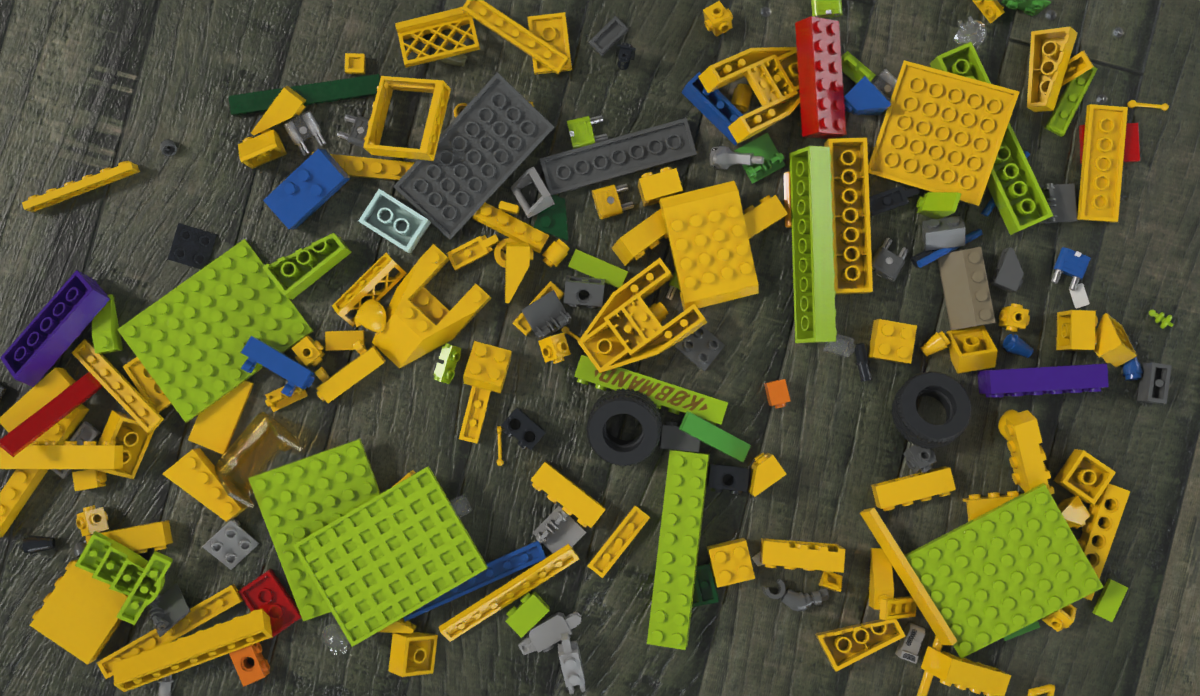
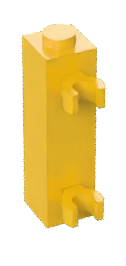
M360 339L353 343L352 346L360 356L331 377L323 367L316 370L314 373L322 381L316 388L318 390L316 392L318 397L322 401L330 403L385 363L386 360L375 345L367 350Z

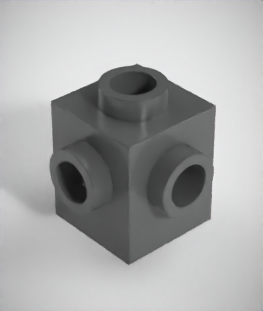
M914 445L903 453L907 466L913 470L914 474L920 471L922 474L933 469L932 465L937 461L934 451L930 448H921V446Z

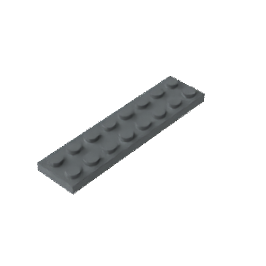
M687 118L540 158L549 193L552 196L696 156L697 152Z

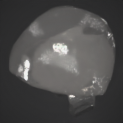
M971 16L968 17V22L965 24L961 20L958 21L959 30L953 39L955 43L964 45L972 42L973 46H978L985 42L987 37L985 24L981 21L973 20Z
M332 623L324 627L322 639L324 644L331 648V653L337 655V650L339 649L343 654L346 653L347 646L350 643L339 624Z

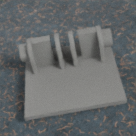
M558 506L532 533L540 543H543L552 553H555L567 544L573 547L586 531Z
M236 519L234 521L230 520L202 546L230 570L259 544L258 541L239 527L241 524Z

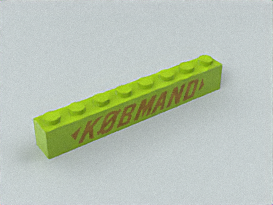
M584 355L580 357L574 376L578 378L577 382L585 385L592 382L596 384L595 388L604 391L607 388L639 391L643 395H647L659 409H661V406L669 408L668 412L677 415L680 412H691L715 426L716 424H722L728 402L620 367L599 373L589 357Z

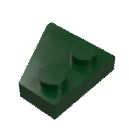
M552 195L551 197L555 204L538 214L533 227L568 242L565 199Z
M711 563L698 565L696 568L692 607L719 602Z

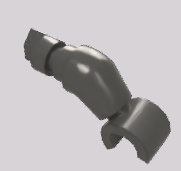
M781 579L776 581L779 589L775 594L770 592L769 587H762L764 595L771 599L781 598V602L793 611H805L812 604L816 606L822 604V601L829 600L827 588L813 591L810 595L808 593L803 594L802 592L797 593L790 589L786 590L785 584Z

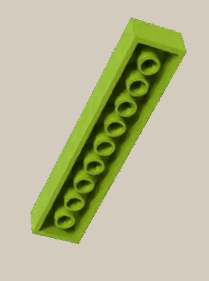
M972 42L943 53L930 63L931 68L991 84ZM1009 122L987 187L1009 234L1012 235L1052 217L1053 213Z
M808 146L789 153L795 343L836 342L830 147Z
M672 449L669 452L647 644L682 650H686L688 646L710 454Z

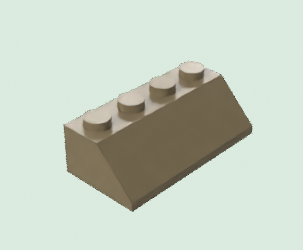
M981 247L951 252L938 258L950 329L956 330L996 323Z

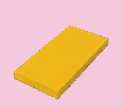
M245 380L197 416L188 441L220 454H226L254 383Z

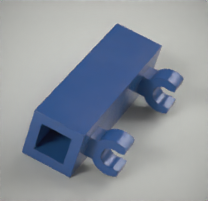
M251 336L241 351L242 354L249 357L241 369L252 373L256 363L268 368L288 380V383L281 391L286 396L291 397L297 386L301 389L309 388L315 380V377H313L315 373L256 337Z

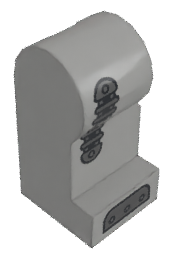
M909 622L904 629L905 637L900 639L895 654L901 659L916 664L921 642L925 635V628Z

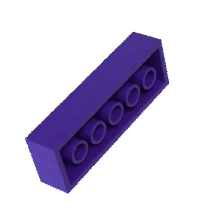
M76 270L0 359L15 380L34 387L99 311L105 307L110 298L94 279Z
M1107 364L977 371L979 394H986V397H1004V393L1005 396L1099 392L1101 388L1109 387Z

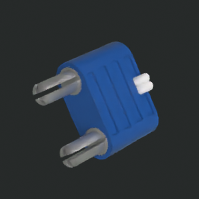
M1062 247L1053 268L1055 273L1051 282L1057 284L1063 273L1073 278L1069 289L1075 291L1079 280H1082L1091 258L1078 251Z

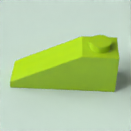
M928 192L918 199L916 205L918 207L917 213L932 219L945 218L956 212L961 193Z
M113 294L107 295L110 300L92 320V339L96 354L123 351L121 334L117 330L119 324Z

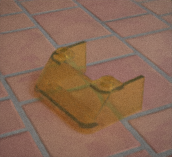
M261 412L220 458L215 466V473L228 496L252 509L254 504L249 496L254 492L248 478L257 475L278 449L285 452L292 447L298 451H301L303 448L292 433L269 414Z

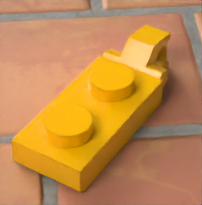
M496 234L489 238L486 235L478 236L446 254L456 271L489 254V252L493 251L492 246L498 244L500 240Z

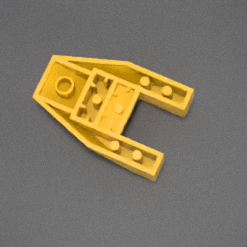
M797 47L749 48L710 65L698 76L707 93L745 77L757 96L762 107L740 116L728 126L737 144L789 116L800 103Z
M434 244L421 256L396 288L386 310L387 320L385 329L381 333L376 332L372 343L399 369L441 347L445 343L452 341L491 300V297L476 283L450 311L434 297L425 286L449 261V258Z
M661 258L614 291L579 339V345L599 373L658 355L693 334L707 323L705 317L696 305L693 304L662 327L645 304L643 299L673 278L672 273Z

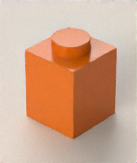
M785 379L764 383L769 406H775L776 409L785 407L786 402H791Z

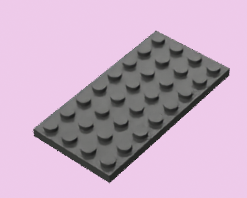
M497 72L442 132L434 161L417 160L393 187L451 240L555 127Z

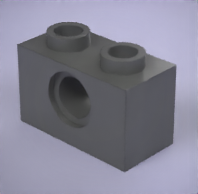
M567 275L564 303L574 307L579 305H587L589 308L602 307L605 279ZM581 290H587L589 294L587 296H583L579 292Z

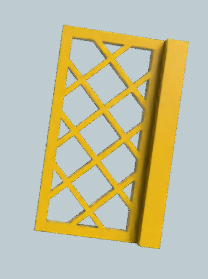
M462 7L395 23L405 68L480 50L473 18L463 12ZM470 24L467 31L459 29L463 25ZM443 30H452L448 36L441 33ZM456 32L463 35L459 42L452 39ZM426 34H434L429 41L422 38ZM437 37L444 39L440 46L434 44ZM467 38L474 40L475 44L466 46L463 43ZM406 39H415L411 45L404 43ZM419 41L426 44L421 51L415 48ZM449 42L456 45L452 50L444 49ZM430 47L437 50L432 55L426 54ZM411 52L418 54L415 59L408 60L407 58Z

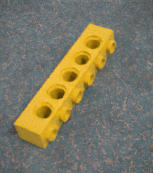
M1112 484L1107 485L1095 505L1091 504L1089 506L1088 512L1090 516L1085 521L1086 524L1082 526L1083 533L1078 540L1085 555L1090 554L1089 562L1099 579L1130 491ZM1106 500L1110 502L1108 508H1105ZM1100 518H1103V524L1099 526L1098 521ZM1096 536L1097 541L1095 544H1092V538ZM1094 593L1084 598L1092 601Z

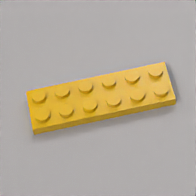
M1087 105L1077 220L1118 222L1128 107Z

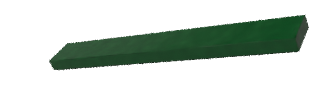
M380 74L292 86L290 88L306 99V102L303 104L305 106L374 96L377 94V86H379L381 77ZM283 88L228 96L231 115L237 116L267 111Z

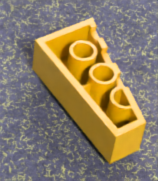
M1072 27L1031 31L1027 108L1033 112L1054 111L1078 34Z
M661 209L620 237L612 247V250L624 266L634 259H640L646 254L645 251L650 248L652 250L660 244L659 240L663 237L668 238Z
M1028 410L1005 417L1006 425L1004 428L1009 438L1007 447L1011 452L1009 461L1014 472L1012 473L1014 483L1018 484L1024 492L1044 483L1050 494H1055L1053 486H1050L1047 480L1051 478V475L1043 462L1047 459L1040 445L1043 442L1037 419Z
M201 448L192 449L163 473L165 477L226 522L233 520L248 508Z
M761 538L760 562L765 564L767 568L784 566V569L791 570L803 568L806 571L822 570L823 572L844 573L845 548L832 543Z
M879 619L815 634L832 668L836 672L905 637L897 619Z
M930 646L927 647L921 669L940 679L939 682L944 685L951 686L955 684L954 686L966 691V688H969L971 692L976 694L984 692L983 694L986 696H1005L1011 675L1000 669L974 662L967 658L961 659L948 652H940Z

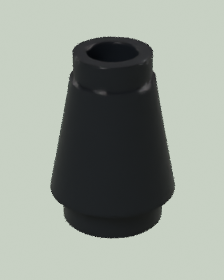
M29 535L23 539V551L30 555L55 548L54 537Z

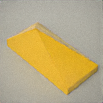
M1084 50L1069 60L1062 86L1094 67Z

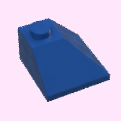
M865 76L844 96L845 110L853 115H881L891 105L887 98Z

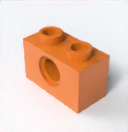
M259 642L229 653L243 687L265 678L270 673V665L261 653L262 646ZM248 657L253 658L254 665L248 663Z

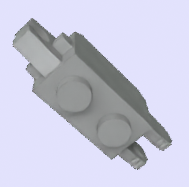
M575 611L565 616L561 612H556L538 622L530 629L529 636L518 644L522 654L526 655L534 651L539 653L542 650L545 653L554 647L553 644L558 641L562 643L561 633L569 632L570 636L572 629L581 624V614Z
M569 632L561 633L562 643L558 644V654L565 685L568 687L569 694H574V686L576 685L580 686L581 692H585L584 669L577 640L571 641Z

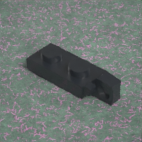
M905 185L870 196V216L872 217L912 202L910 197L920 194L919 189L913 187L907 190Z

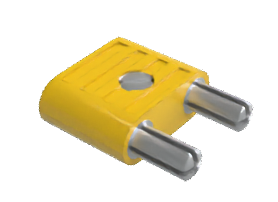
M627 184L619 186L610 185L592 190L595 208L600 219L619 215L624 210L634 208L633 202L621 204L617 194L628 190Z

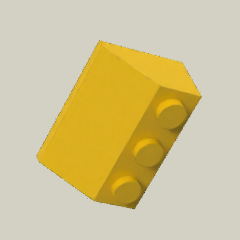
M112 410L97 445H103V441H116V445H123V469L96 470L134 479L154 431L147 433L131 415Z

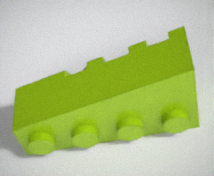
M332 233L311 243L308 247L300 248L295 253L286 257L283 256L277 259L276 262L262 267L282 294L293 300L352 253V251L338 235Z

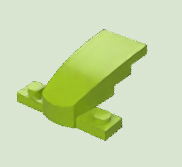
M94 531L75 566L93 573L92 578L110 584L109 589L128 595L117 614V618L135 625L146 605L151 604L163 589L165 573L173 559L154 551L150 560L147 561L126 546Z

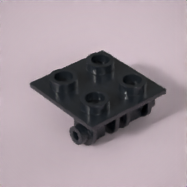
M178 223L167 260L203 269L209 263L217 234Z

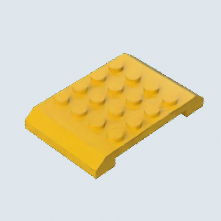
M735 181L659 198L684 311L693 304L697 308H702L759 293L757 275L739 191Z

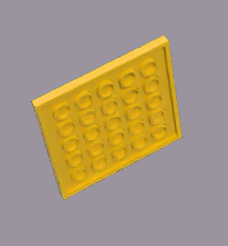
M904 60L890 100L891 105L886 111L868 165V173L929 192L961 193L960 201L979 206L1019 91Z

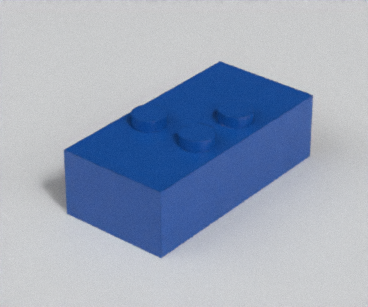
M318 148L263 201L289 230L297 229L351 178L326 149Z

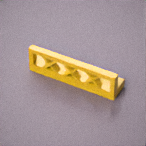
M385 253L332 307L340 317L353 327L355 325V316L350 319L346 314L350 310L357 309L358 311L362 306L361 299L364 296H371L370 299L379 301L407 273L390 255ZM394 267L400 271L395 277L388 278L389 272ZM384 282V288L380 291H375V286L378 283Z

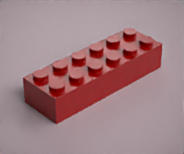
M810 16L795 22L802 137L833 139L846 135L839 21Z

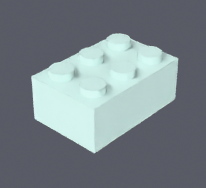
M378 189L358 220L361 224L410 255L431 224L428 219Z

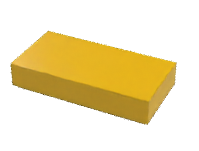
M325 331L326 351L355 350L352 345L359 339L365 346V331Z

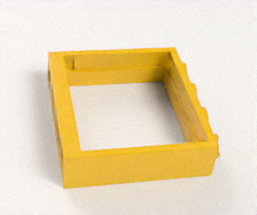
M381 76L379 86H377L376 98L372 105L373 110L368 121V130L364 138L363 148L371 155L434 161L451 88L443 80ZM393 90L433 93L420 149L380 145Z

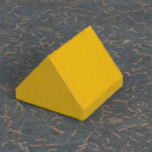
M823 572L819 586L841 592L842 576L833 572Z

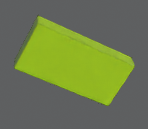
M1108 578L1092 613L1113 622L1128 587Z

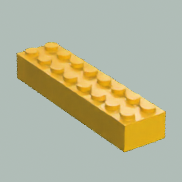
M867 138L828 139L824 143V147H830L834 289L836 294H868L873 292Z

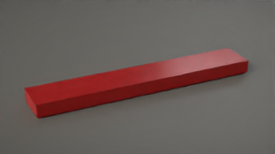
M88 372L1 438L0 447L12 457L16 456L103 388V386Z

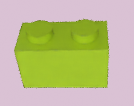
M535 591L532 594L529 592L525 594L520 600L522 603L517 608L513 606L506 613L508 617L505 622L521 638L550 611V607Z

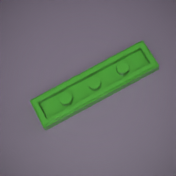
M686 412L679 427V430L739 462H744L751 446L691 412Z

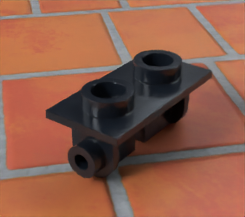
M621 43V45H616V56L619 59L618 68L620 70L628 69L630 60L635 59L636 48H633L631 44Z

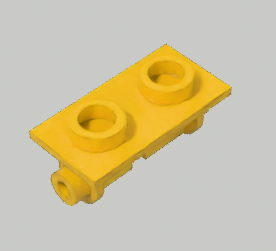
M972 0L990 24L1005 13L1004 7L997 0Z
M283 386L266 394L267 400H265V403L275 412L307 397L308 394L305 389L297 386L291 397L281 393L284 388Z

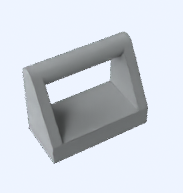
M534 166L526 170L511 186L513 194L528 218L555 204ZM533 182L541 197L530 208L520 189Z

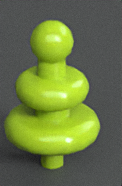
M1155 310L1149 311V315L1156 318V323L1162 322L1160 328L1164 329L1167 325L1170 327L1174 325L1170 322L1172 315H1168L1165 318V313L1163 312L1158 314Z

